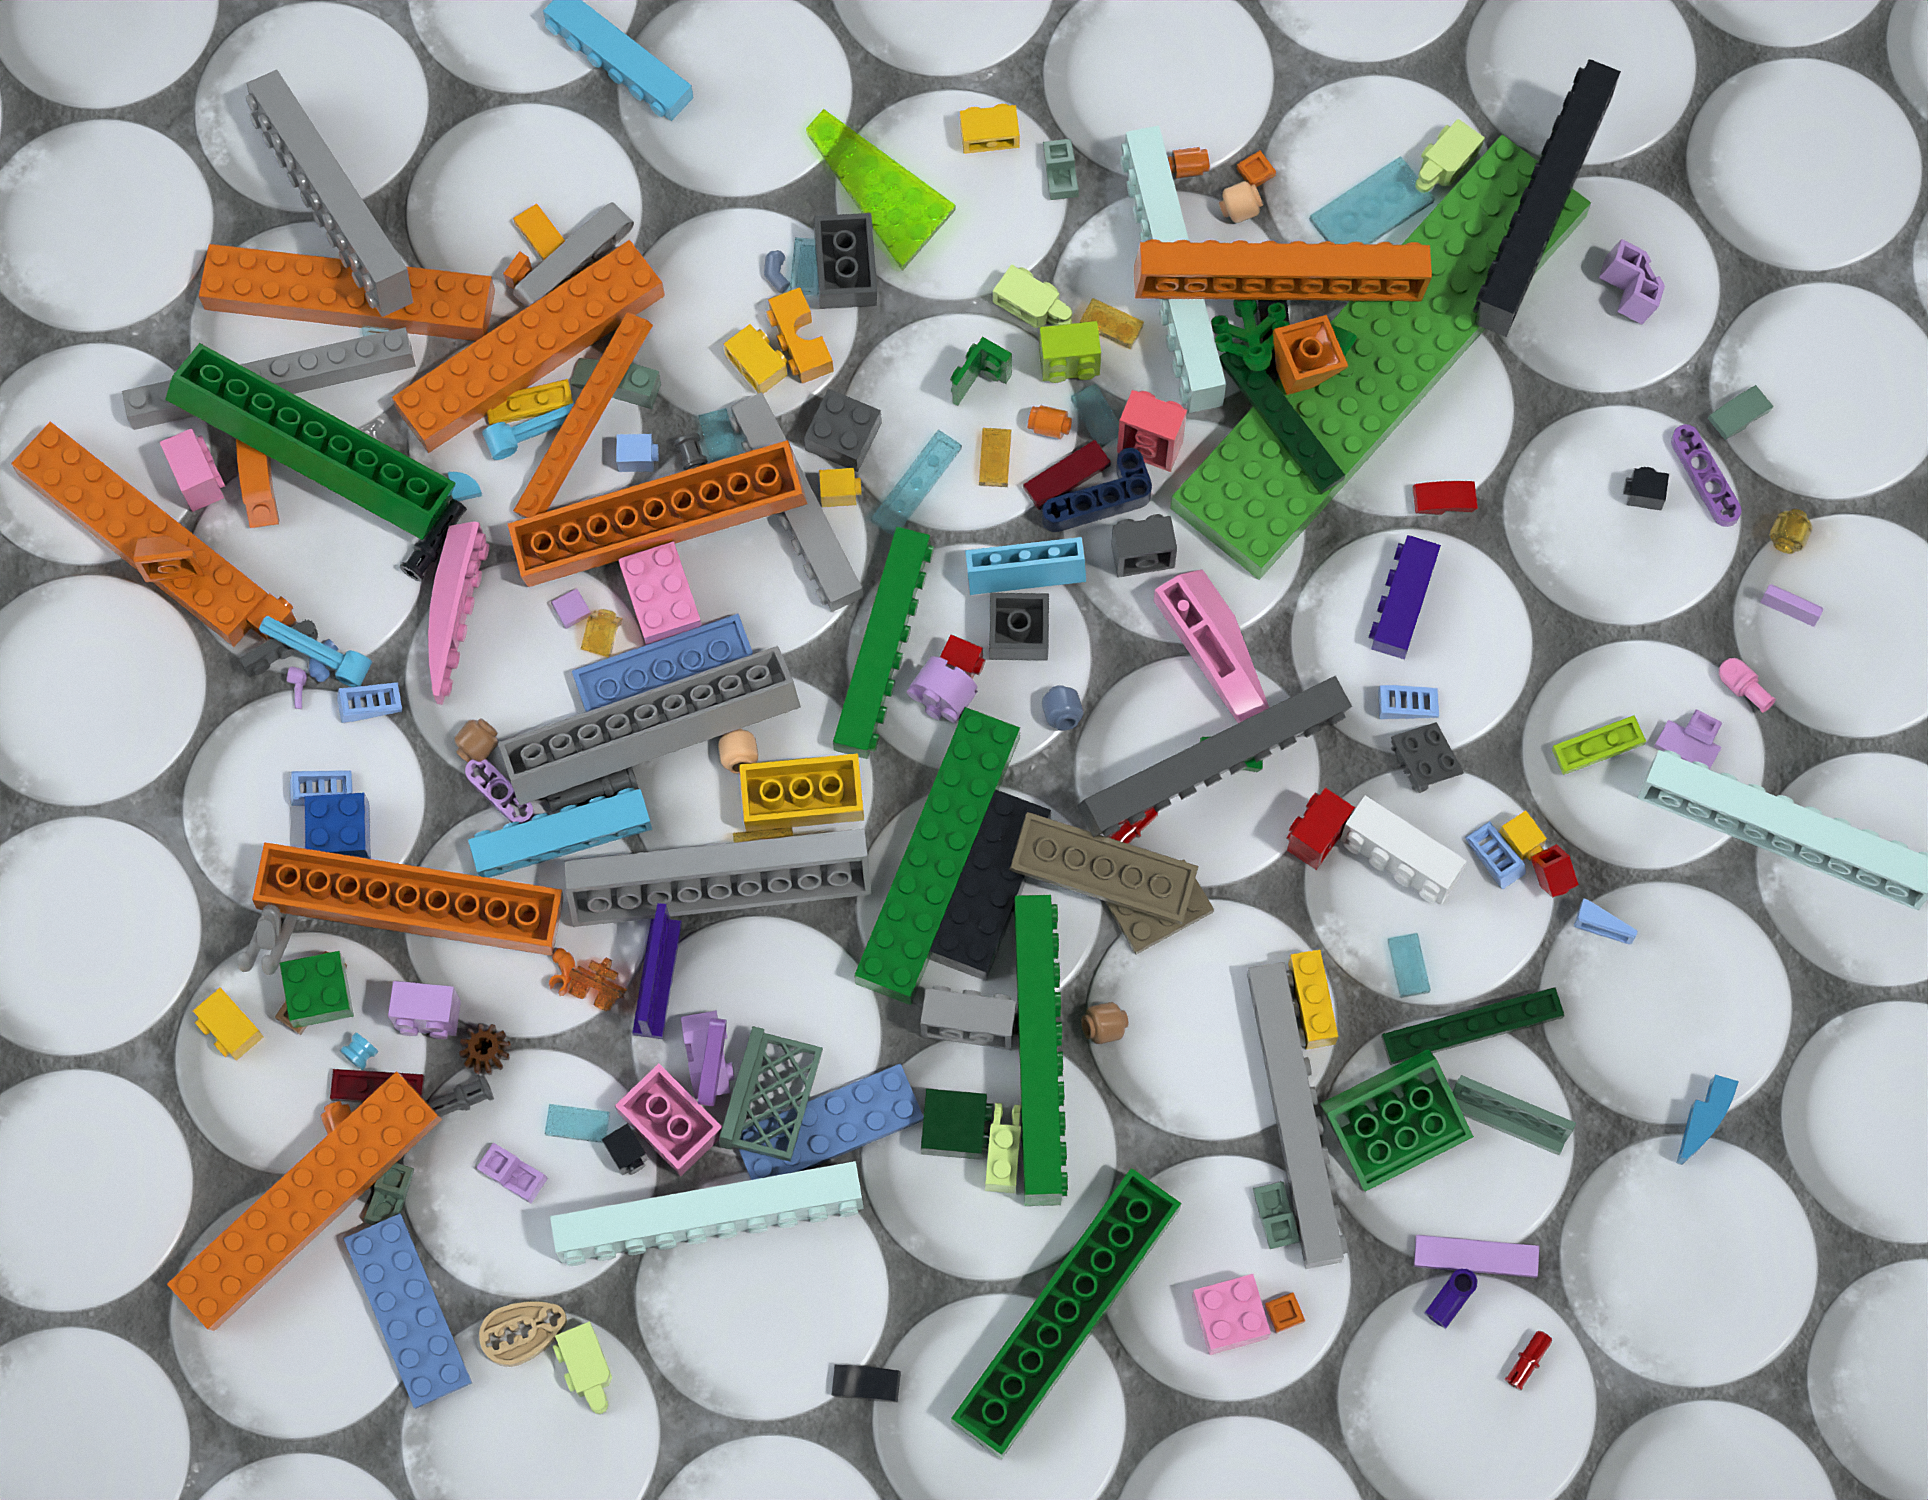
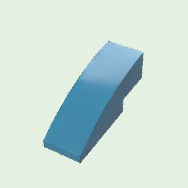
M1715 1074L1710 1080L1705 1102L1695 1100L1691 1105L1677 1164L1683 1165L1696 1154L1715 1132L1733 1101L1739 1081Z

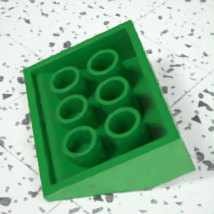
M1429 1049L1320 1103L1339 1144L1365 1192L1474 1137L1437 1059Z

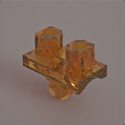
M607 957L604 958L601 964L594 960H591L588 968L596 971V974L578 966L577 968L573 967L568 975L572 977L568 991L569 994L585 999L590 987L599 991L593 1005L606 1012L611 1010L617 999L624 997L627 989L606 979L608 977L615 981L619 974L610 969L612 960Z

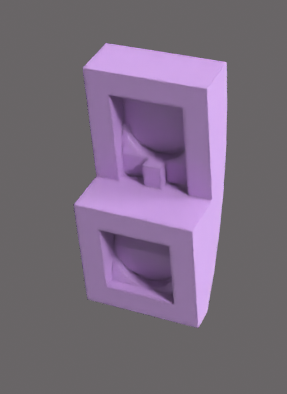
M495 1143L491 1145L476 1167L480 1172L529 1203L533 1202L548 1179L543 1173L522 1162L517 1156Z

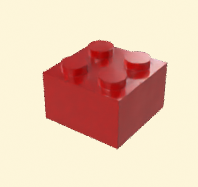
M1326 787L1320 795L1316 792L1312 795L1306 805L1307 809L1303 814L1304 817L1298 816L1289 828L1290 833L1286 838L1289 840L1287 851L1315 870L1319 868L1342 836L1345 824L1355 809L1354 806Z

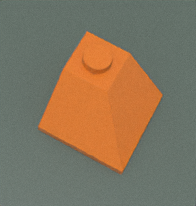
M1327 315L1273 330L1276 370L1287 395L1314 388L1348 367Z
M151 534L144 539L137 540L134 564L145 582L204 576V569L194 551L176 540L161 534Z

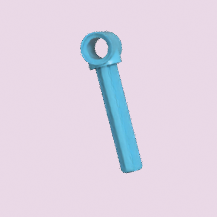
M575 402L513 427H510L505 422H499L485 428L482 435L493 459H505L517 451V443L561 427Z
M266 616L259 626L260 632L335 669L334 675H336V679L349 687L361 686L372 664V661L363 654L349 650L343 655L269 616Z

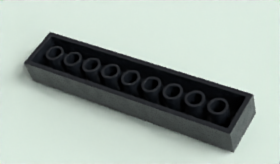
M1588 59L1585 68L1579 67L1572 89L1568 91L1564 100L1563 109L1555 120L1551 136L1546 140L1539 163H1536L1530 177V183L1522 194L1518 210L1513 214L1507 235H1504L1497 257L1489 268L1486 282L1480 288L1476 298L1477 302L1473 309V312L1477 314L1475 325L1507 337L1612 100L1621 71Z

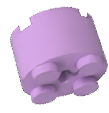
M932 656L911 683L907 694L913 700L924 704L927 707L925 712L932 718L940 720L941 717H944L948 721L955 723L961 717L964 708L968 707L977 694V685L970 676L957 666L952 670L945 666L948 662L947 660Z

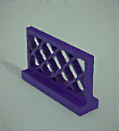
M657 903L655 918H652L650 923L632 1030L633 1036L663 1039L682 922L671 920L667 905L663 903Z

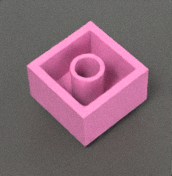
M191 428L160 442L181 492L192 512L224 499L220 488L225 487V484L202 435L196 437Z
M1253 1274L1193 1291L1192 1298L1209 1355L1269 1339L1271 1332Z

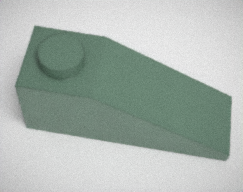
M579 358L570 385L583 389L599 360ZM631 363L612 398L653 409L661 387L659 371Z

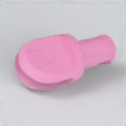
M1729 658L1722 662L1719 667L1720 679L1738 697L1746 696L1762 713L1766 712L1775 703L1776 699L1758 684V675L1743 661L1737 658Z

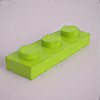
M1635 715L1553 745L1552 752L1562 774L1566 775L1643 746L1646 743V739Z

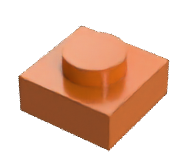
M520 251L503 273L506 285L512 289L532 271L529 257Z

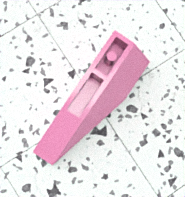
M479 522L449 526L434 579L429 611L428 648L433 696L436 703L443 705L445 696L449 697L452 690L453 680L450 679L452 669H457L459 664L460 652H457L460 641L464 642L466 638L467 625H465L467 614L471 615L473 612L475 599L472 597L474 587L478 588L480 585L482 571L479 568L481 561H486L489 552V544L485 540L486 534L483 533Z
M1203 569L1179 574L1156 588L1154 603L1237 723L1268 709L1269 705L1236 617Z

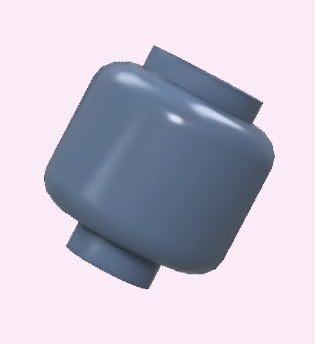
M1063 685L1054 686L1042 699L1046 721L1053 728L1061 731L1073 729L1083 717V708L1079 695L1071 687Z

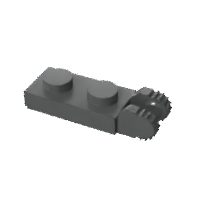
M305 619V621L291 627L314 640L318 638V632L312 620ZM271 638L242 656L240 662L248 677L254 674L260 675L270 668V664L279 658L286 659L295 652V649Z

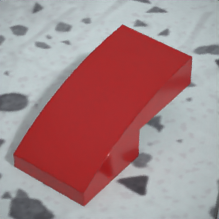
M1436 481L1418 483L1412 486L1416 513L1442 515L1446 511L1474 512L1478 509L1475 481Z

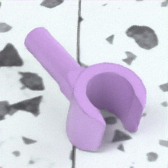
M290 667L287 673V682L295 684V709H302V690L306 683L307 675L301 668Z

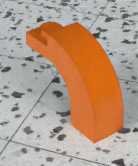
M236 439L240 487L243 504L246 506L249 527L255 528L279 524L280 520L271 475V457Z

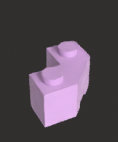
M1621 239L1606 255L1599 278L1624 290L1617 312L1643 324L1659 307L1665 285L1660 276L1656 277L1649 265L1651 259L1647 252Z
M717 1010L681 1017L688 1067L695 1099H698L709 1023L711 1018H718ZM724 1050L717 1095L731 1093L729 1081L735 1080L732 1062L726 1063Z

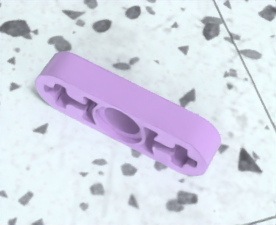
M472 759L467 763L465 774L470 784L510 822H520V824L532 821L531 818L534 817L535 813L531 802L519 806L517 798H514L516 795L512 784L486 759L481 762ZM485 767V775L491 781L486 784L481 776L478 775L474 778V768L483 769ZM498 785H504L508 788L507 796L500 800L493 798L491 794L493 788ZM512 800L520 809L526 807L525 812L527 815L525 817L519 815L515 818L516 813L510 805Z

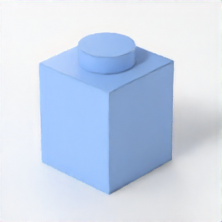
M617 434L616 462L618 471L653 472L654 461H659L658 444H653L652 434Z

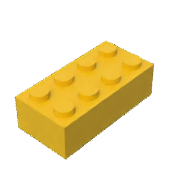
M858 754L739 765L746 832L864 821Z

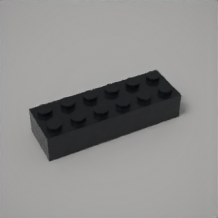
M995 789L930 949L931 961L984 981L987 980L1014 913L1015 896L1021 895L1028 876L1009 871L1025 814L1029 812L1051 819L1050 809Z

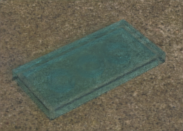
M1400 156L1310 215L1309 220L1325 241H1331L1335 244H1348L1355 241L1362 242L1363 244H1372L1434 203L1435 198L1430 191L1428 193H1421L1416 190L1415 183L1418 177Z

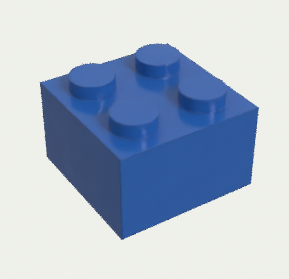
M364 792L304 796L305 849L371 859L369 801Z

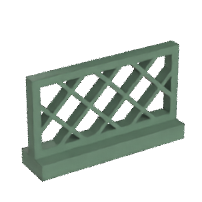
M752 1026L720 1134V1147L729 1150L735 1147L791 1162L823 1048L764 1033L763 1028ZM768 1043L781 1046L785 1055L771 1062L766 1054ZM801 1052L814 1054L812 1064L800 1069L794 1059V1056ZM789 1059L796 1072L782 1079L775 1066ZM763 1060H765L767 1064L762 1067ZM771 1070L778 1082L763 1089L758 1081V1077L760 1074ZM807 1072H809L808 1079H806L804 1075ZM800 1077L805 1085V1089L803 1092L792 1097L785 1084ZM755 1087H757V1089H758V1091H759V1092L756 1093V1094H754ZM781 1087L788 1100L774 1107L766 1094ZM763 1097L770 1110L755 1117L750 1109V1104ZM802 1099L799 1107L796 1102ZM792 1104L797 1117L795 1120L784 1125L777 1112ZM748 1114L751 1120L745 1123ZM773 1115L780 1128L766 1135L758 1122ZM752 1125H755L761 1135L760 1139L752 1143L740 1140L742 1131ZM793 1127L792 1134H790L788 1129ZM784 1132L789 1141L787 1152L774 1149L769 1140Z
M1463 1075L1457 1080L1453 1089L1454 1097L1465 1117L1556 1155L1561 1154L1565 1142L1572 1134L1576 1122Z

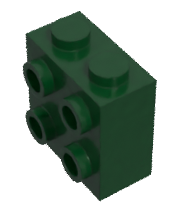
M926 1088L921 1154L982 1160V1151H988L990 1133H984L985 1121L991 1122L993 1103H987V1094Z

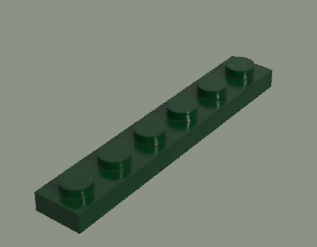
M1225 352L1219 356L1222 367L1320 494H1323L1345 479L1343 471L1265 370H1250L1244 363L1243 357L1230 352Z
M1556 987L1383 1033L1381 1038L1389 1064L1392 1065L1403 1062L1427 1049L1433 1054L1562 1019L1565 1015Z

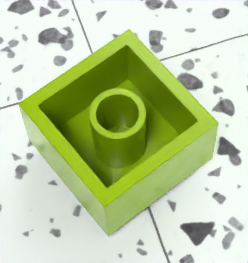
M1097 321L1040 327L1039 355L1043 381L1060 383L1069 378L1089 380L1100 375L1101 347Z

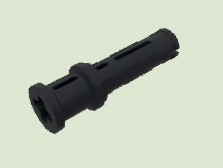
M455 499L450 501V504L435 522L425 539L414 545V552L407 562H402L400 565V569L407 576L419 582L423 580V573L427 567L438 558L437 551L446 539L449 526L456 525L467 508ZM449 519L448 523L445 525V527L443 528V530L440 532L439 535H437V534L439 533V531L442 529V527L444 526V524L446 523V521Z

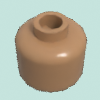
M482 718L478 721L469 720L454 738L456 745L459 747L456 753L466 762L472 759L481 762L487 759L498 746L499 741L496 737L498 732Z
M1108 1002L1089 1007L1085 1016H1082L1081 1024L1087 1039H1091L1095 1044H1103L1122 1039L1129 1021L1125 1010H1121L1114 1002Z

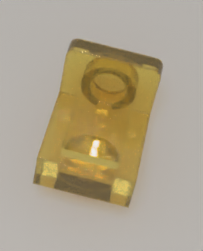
M599 609V611H594L588 616L581 649L606 657L611 656L617 629L622 624L623 619L616 617V613L611 610Z

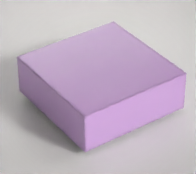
M577 588L551 602L566 629L592 616Z
M1696 709L1684 733L1711 746L1722 722Z

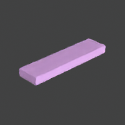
M1416 1235L1414 1267L1453 1271L1463 1268L1475 1273L1530 1278L1538 1277L1539 1246Z

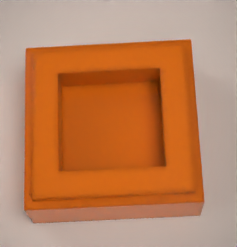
M1261 150L1238 163L1236 167L1244 180L1251 186L1255 184L1258 187L1276 176V170Z
M1294 1292L1265 1303V1308L1276 1334L1306 1321Z

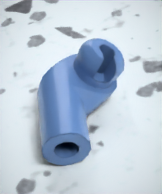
M330 639L323 643L336 651L338 650V647ZM310 657L309 673L311 677H315L318 682L325 681L330 676V671L326 669L325 664Z

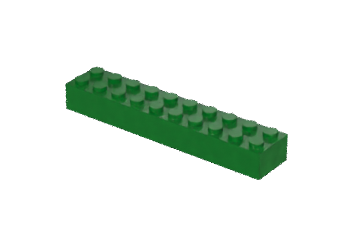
M201 343L195 347L171 378L165 398L166 401L421 540L425 538L448 505L456 485L454 481Z
M964 708L855 972L856 985L908 1005L912 1004L930 960V949L995 789H1000L1020 740V727L970 708Z
M1051 895L1015 896L1014 912L1024 1205L1054 1206L1061 1205L1062 1196H1067L1068 1174L1067 1172H1061V1166H1066L1067 1146L1066 1142H1060V1136H1065L1066 1119L1065 1111L1059 1112V1106H1064L1065 1093L1064 1081L1058 1082V1077L1063 1076V1051L1057 1052V1047H1062V1022H1056V1017H1061V992H1055V988H1060V963H1054V959H1058L1059 934L1053 933V930H1057L1058 906L1057 904H1052Z
M1131 1168L951 1417V1424L1002 1460L1178 1214L1182 1203Z

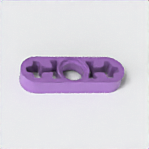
M710 1019L699 1087V1105H715L726 1036V1019Z

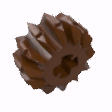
M478 1024V1033L475 1034L473 1030L468 1029L467 1034L471 1039L460 1040V1044L465 1049L459 1051V1055L461 1058H467L464 1062L467 1069L474 1066L475 1074L479 1075L485 1067L486 1073L492 1075V1066L495 1065L499 1070H502L504 1067L500 1059H510L509 1053L505 1050L511 1048L510 1041L504 1040L506 1033L503 1030L496 1033L495 1025L491 1024L487 1031H485L483 1024ZM488 1044V1054L482 1055V1045Z

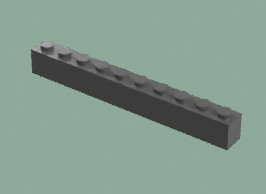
M1335 675L1084 799L1077 807L1093 838L1102 833L1105 838L1121 830L1120 824L1129 821L1130 825H1133L1146 818L1145 812L1153 808L1155 812H1159L1172 804L1171 799L1179 796L1183 800L1197 792L1195 787L1203 783L1206 787H1209L1222 780L1221 774L1230 771L1231 775L1245 769L1247 767L1245 762L1253 758L1256 763L1272 755L1270 750L1279 746L1281 750H1284L1297 742L1296 737L1304 734L1308 738L1322 730L1320 725L1329 722L1330 726L1342 721L1346 718L1344 713L1352 705Z

